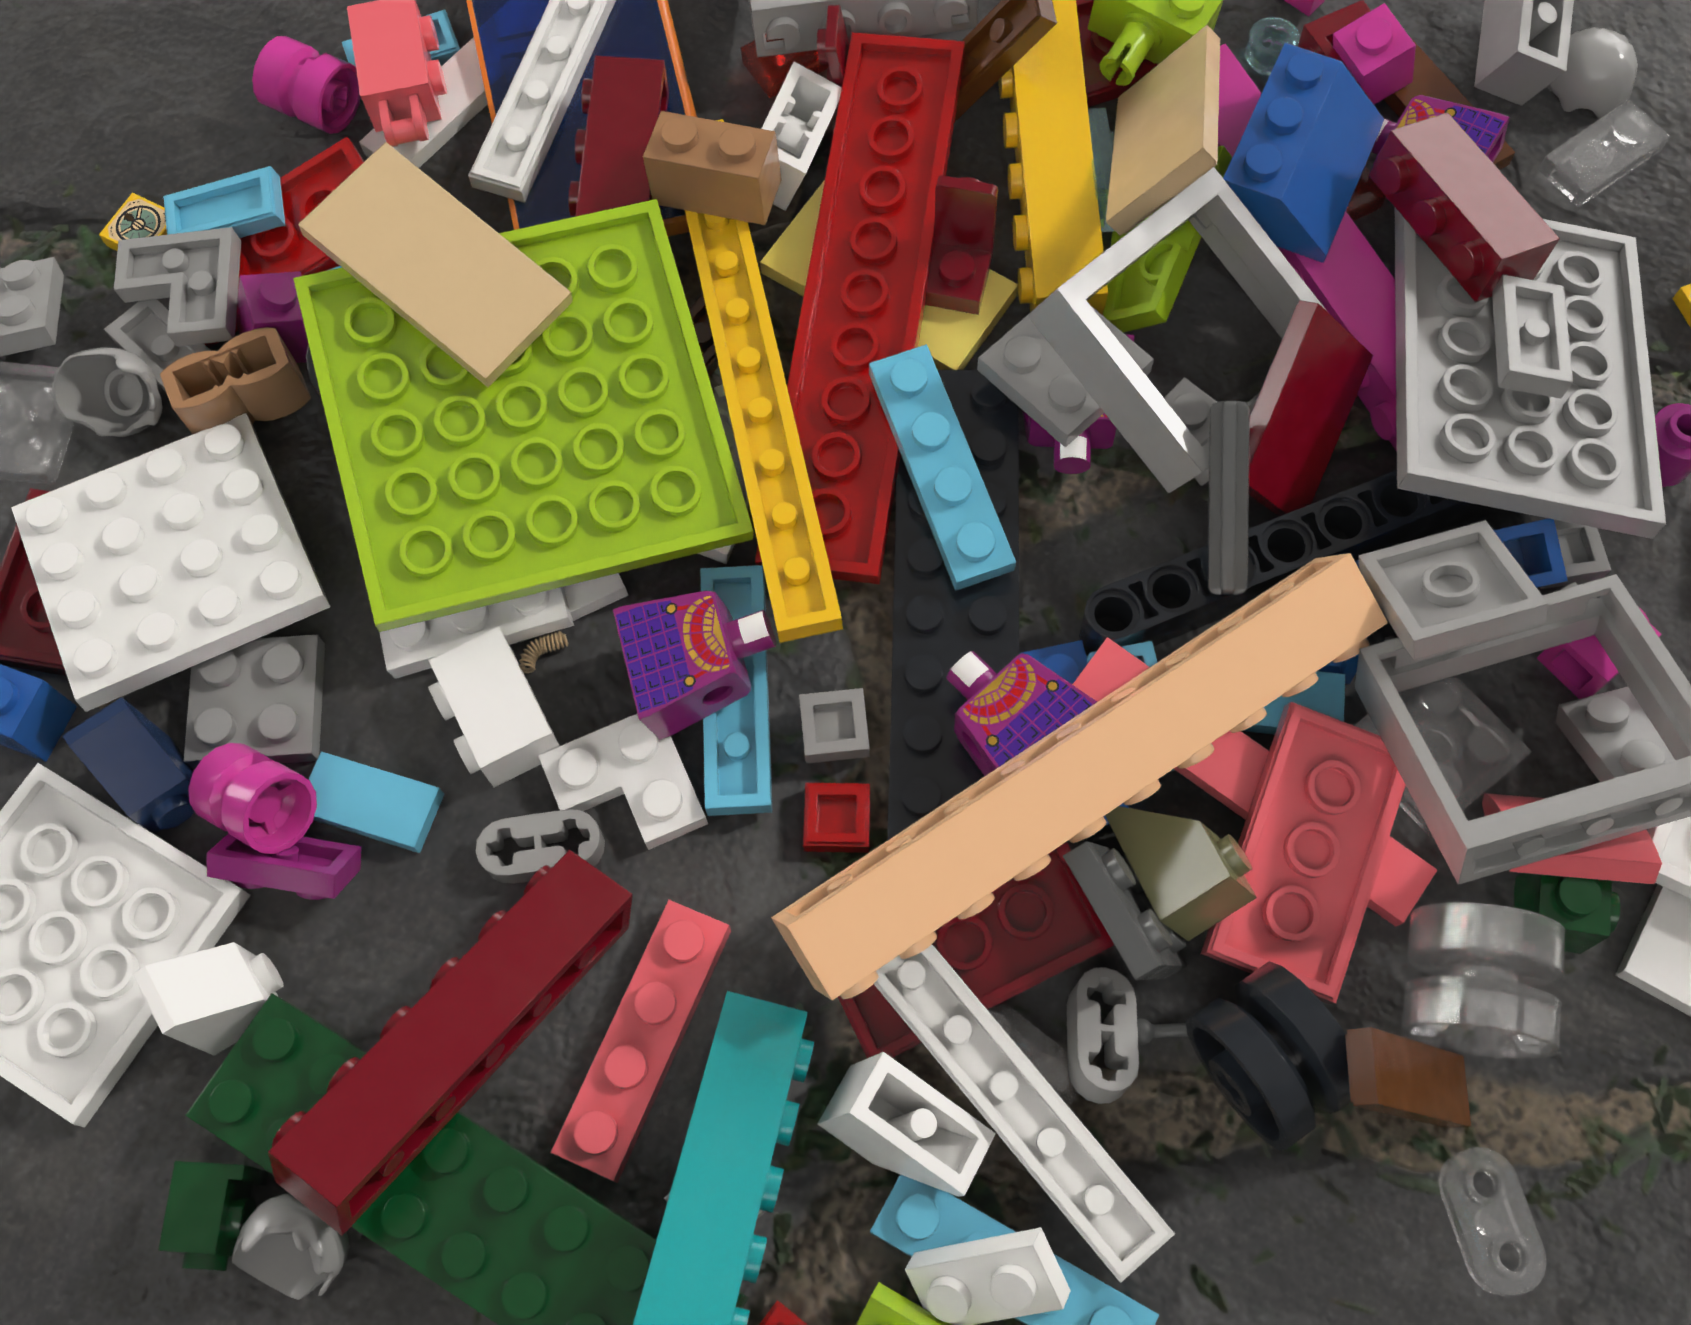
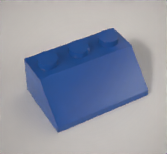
M1284 43L1223 179L1277 247L1324 263L1380 132L1384 118L1342 61Z

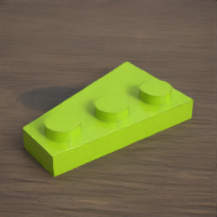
M1224 145L1218 147L1217 165L1214 166L1222 178L1232 159L1231 154ZM1189 220L1107 284L1108 296L1103 316L1120 331L1127 332L1167 321L1202 237ZM1112 229L1111 246L1126 234L1123 233L1120 236Z

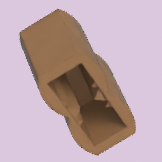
M259 328L242 333L229 340L218 351H201L189 354L171 363L160 373L172 409L192 434L227 423L247 413L252 424L255 421L279 419L299 410L311 399L300 368L276 328Z

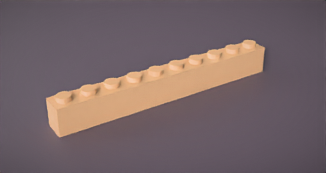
M1351 553L1313 559L771 917L813 988L830 1000H834L838 996H841L842 999H848L864 992L877 981L879 975L876 971L897 956H900L901 959H906L924 951L937 939L935 930L956 916L958 919H966L978 914L994 901L995 897L992 892L1010 879L1014 878V880L1020 881L1037 874L1051 862L1049 853L1068 840L1071 843H1075L1094 835L1106 825L1107 822L1104 816L1122 803L1133 805L1150 797L1159 790L1161 784L1158 779L1175 767L1184 769L1206 759L1213 753L1214 747L1212 742L1228 731L1236 733L1254 726L1267 715L1264 707L1281 695L1282 697H1291L1305 691L1318 681L1319 677L1316 672L1331 661L1338 663L1358 655L1359 649L1368 647L1370 643L1367 637L1386 625L1388 621Z

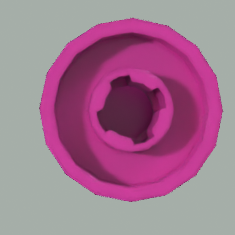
M277 36L264 46L254 66L252 78L253 91L258 102L289 117H297L300 121L329 134L339 133L348 126L355 116L361 96L356 67L349 62L327 53L319 55V52L311 46L287 36Z
M228 743L216 747L203 757L193 771L188 787L189 802L196 815L223 831H227L231 836L251 848L265 854L279 853L291 848L298 842L312 824L317 808L316 791L310 780L241 743Z

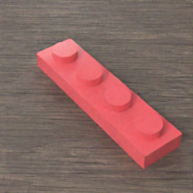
M668 900L551 1150L552 1154L618 1183L731 933V928L728 924Z

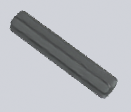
M1220 401L1213 403L1210 407L1208 589L1210 593L1217 595H1239L1245 593L1248 589L1250 408L1247 403L1241 401Z

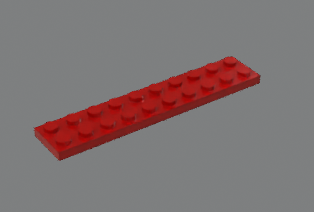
M854 32L851 35L787 384L832 579L880 585L901 453L869 376V363L917 348L919 344L926 301V288L935 243V188L938 177L941 175L946 176L962 79L965 41ZM757 547L756 565H762L759 547Z

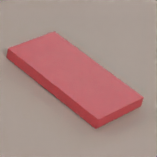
M1294 702L1284 706L1238 842L1251 863L1252 870L1244 875L1257 898L1210 927L1201 954L1251 974L1267 962H1273L1283 966L1299 978L1320 1001L1327 1004H1335L1337 1002L1406 786L1379 735Z

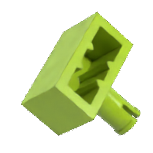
M1094 0L1088 30L1114 42L1108 54L1103 57L1099 64L1102 74L1111 81L1118 68L1121 67L1123 71L1117 78L1116 84L1122 86L1130 84L1144 58L1159 64L1206 25L1214 30L1223 0Z

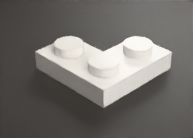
M638 713L538 755L560 810L576 809L585 811L625 794L648 850L708 825L706 816L671 736L660 740L639 720Z

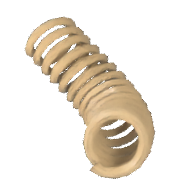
M558 631V633H551V635L540 636L539 641L535 638V644L530 641L532 647L526 645L529 650L523 649L524 653L520 654L522 658L519 660L521 663L519 667L523 673L534 672L538 657L542 653H548L547 646L550 652L552 649L553 651L556 650L555 644L558 650L560 646L564 648V644L568 647L566 634Z

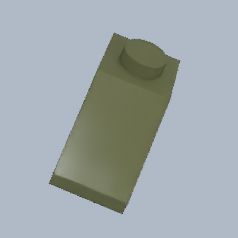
M1121 806L1116 807L1105 815L1160 922L1187 941H1190L1257 898L1244 875L1252 870L1251 863L1231 835L1228 834L1220 839L1198 820Z

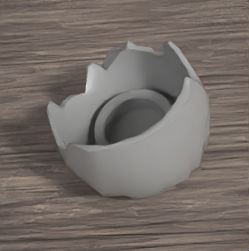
M1593 27L1576 31L1570 35L1567 71L1546 88L1559 98L1561 107L1566 112L1583 108L1592 110L1598 119L1614 117L1625 108L1634 86L1638 68L1634 48L1625 35L1610 29Z
M108 347L77 352L68 356L54 375L52 395L55 407L59 413L70 421L83 424L92 429L98 436L126 437L139 433L150 425H156L162 414V400L153 370L141 357L133 352Z
M291 1194L278 1195L260 1204L244 1223L233 1250L232 1262L259 1281L286 1296L298 1300L324 1283L318 1296H322L346 1262L350 1248L347 1231L341 1236Z

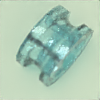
M1267 17L1257 21L1250 30L1249 41L1245 48L1247 64L1256 72L1270 75L1284 43L1298 47L1300 34L1296 26L1281 17ZM1271 42L1269 48H1266L1262 43ZM1275 44L1282 47L1279 50H1273Z

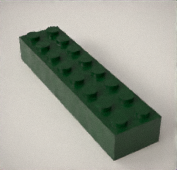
M271 993L185 1116L273 1174L268 1151L272 1148L273 1139L281 1126L299 1111L307 1113L327 1093L329 1082L337 1070L353 1057L361 1059L367 1052L301 1009ZM459 1111L351 1226L497 1325H633L657 1241L656 1237ZM740 1291L736 1307L743 1308L749 1297Z

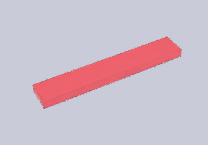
M1107 637L1072 685L1098 702L1150 667ZM1228 731L1212 742L1214 751L1206 759L1184 769L1175 767L1174 770L1246 820L1269 751L1242 731L1236 733ZM1389 836L1367 907L1395 927L1403 924L1434 877L1437 869Z

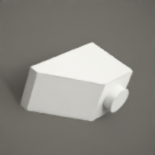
M235 942L146 965L132 973L162 1034L213 1056L236 1043L270 994L273 993L278 996L276 991L284 986L277 969L264 953L256 956Z
M884 1052L850 1065L818 1122L819 1126L872 1164L958 1197L966 1194L996 1134Z

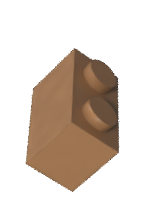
M661 111L643 155L652 200L657 199L658 205L766 225L782 180L776 131Z

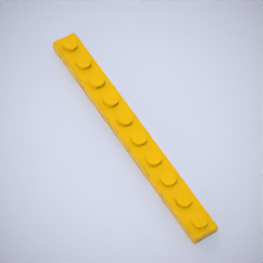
M685 210L779 643L842 630L841 612L748 222Z

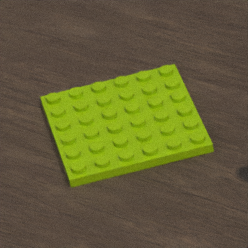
M657 199L499 233L571 291L573 302L489 387L485 386L342 267L293 278L375 626L379 632L753 540L754 531Z

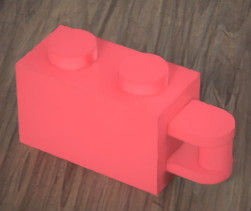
M377 0L347 6L360 96L375 131H383L386 142L392 147L418 140L420 142L429 140L427 122L442 119L438 96L447 94L440 62L438 59H431L430 51L439 50L438 38L431 15L421 17L416 0Z

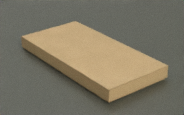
M1208 25L1203 27L1118 97L1106 223L1120 236L1123 233L1129 232L1217 165L1220 38Z
M387 142L378 148L298 224L304 237L487 387L573 302L571 291Z

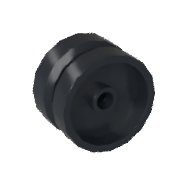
M1269 961L1235 985L1237 1005L1218 997L1186 1020L1185 1023L1187 1035L1196 1055L1211 1080L1231 1107L1267 1144L1279 1151H1283L1316 1128L1314 1107L1332 1114L1348 1105L1351 1099L1345 1032L1325 1005L1299 978L1283 966Z

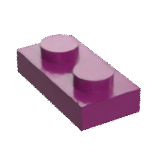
M228 833L207 852V877L233 881L236 886L246 889L268 887L296 892L298 896L309 900L335 899L361 870V846L302 837L291 848L279 853L265 854L251 848Z

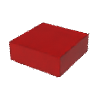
M805 783L804 852L869 853L870 784Z

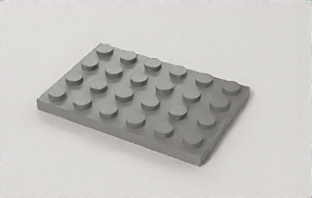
M1395 208L1397 489L1653 539L1666 525L1636 237L1543 219L1560 240L1534 280L1564 286L1573 374L1572 385L1560 399L1498 387L1492 297L1475 303Z

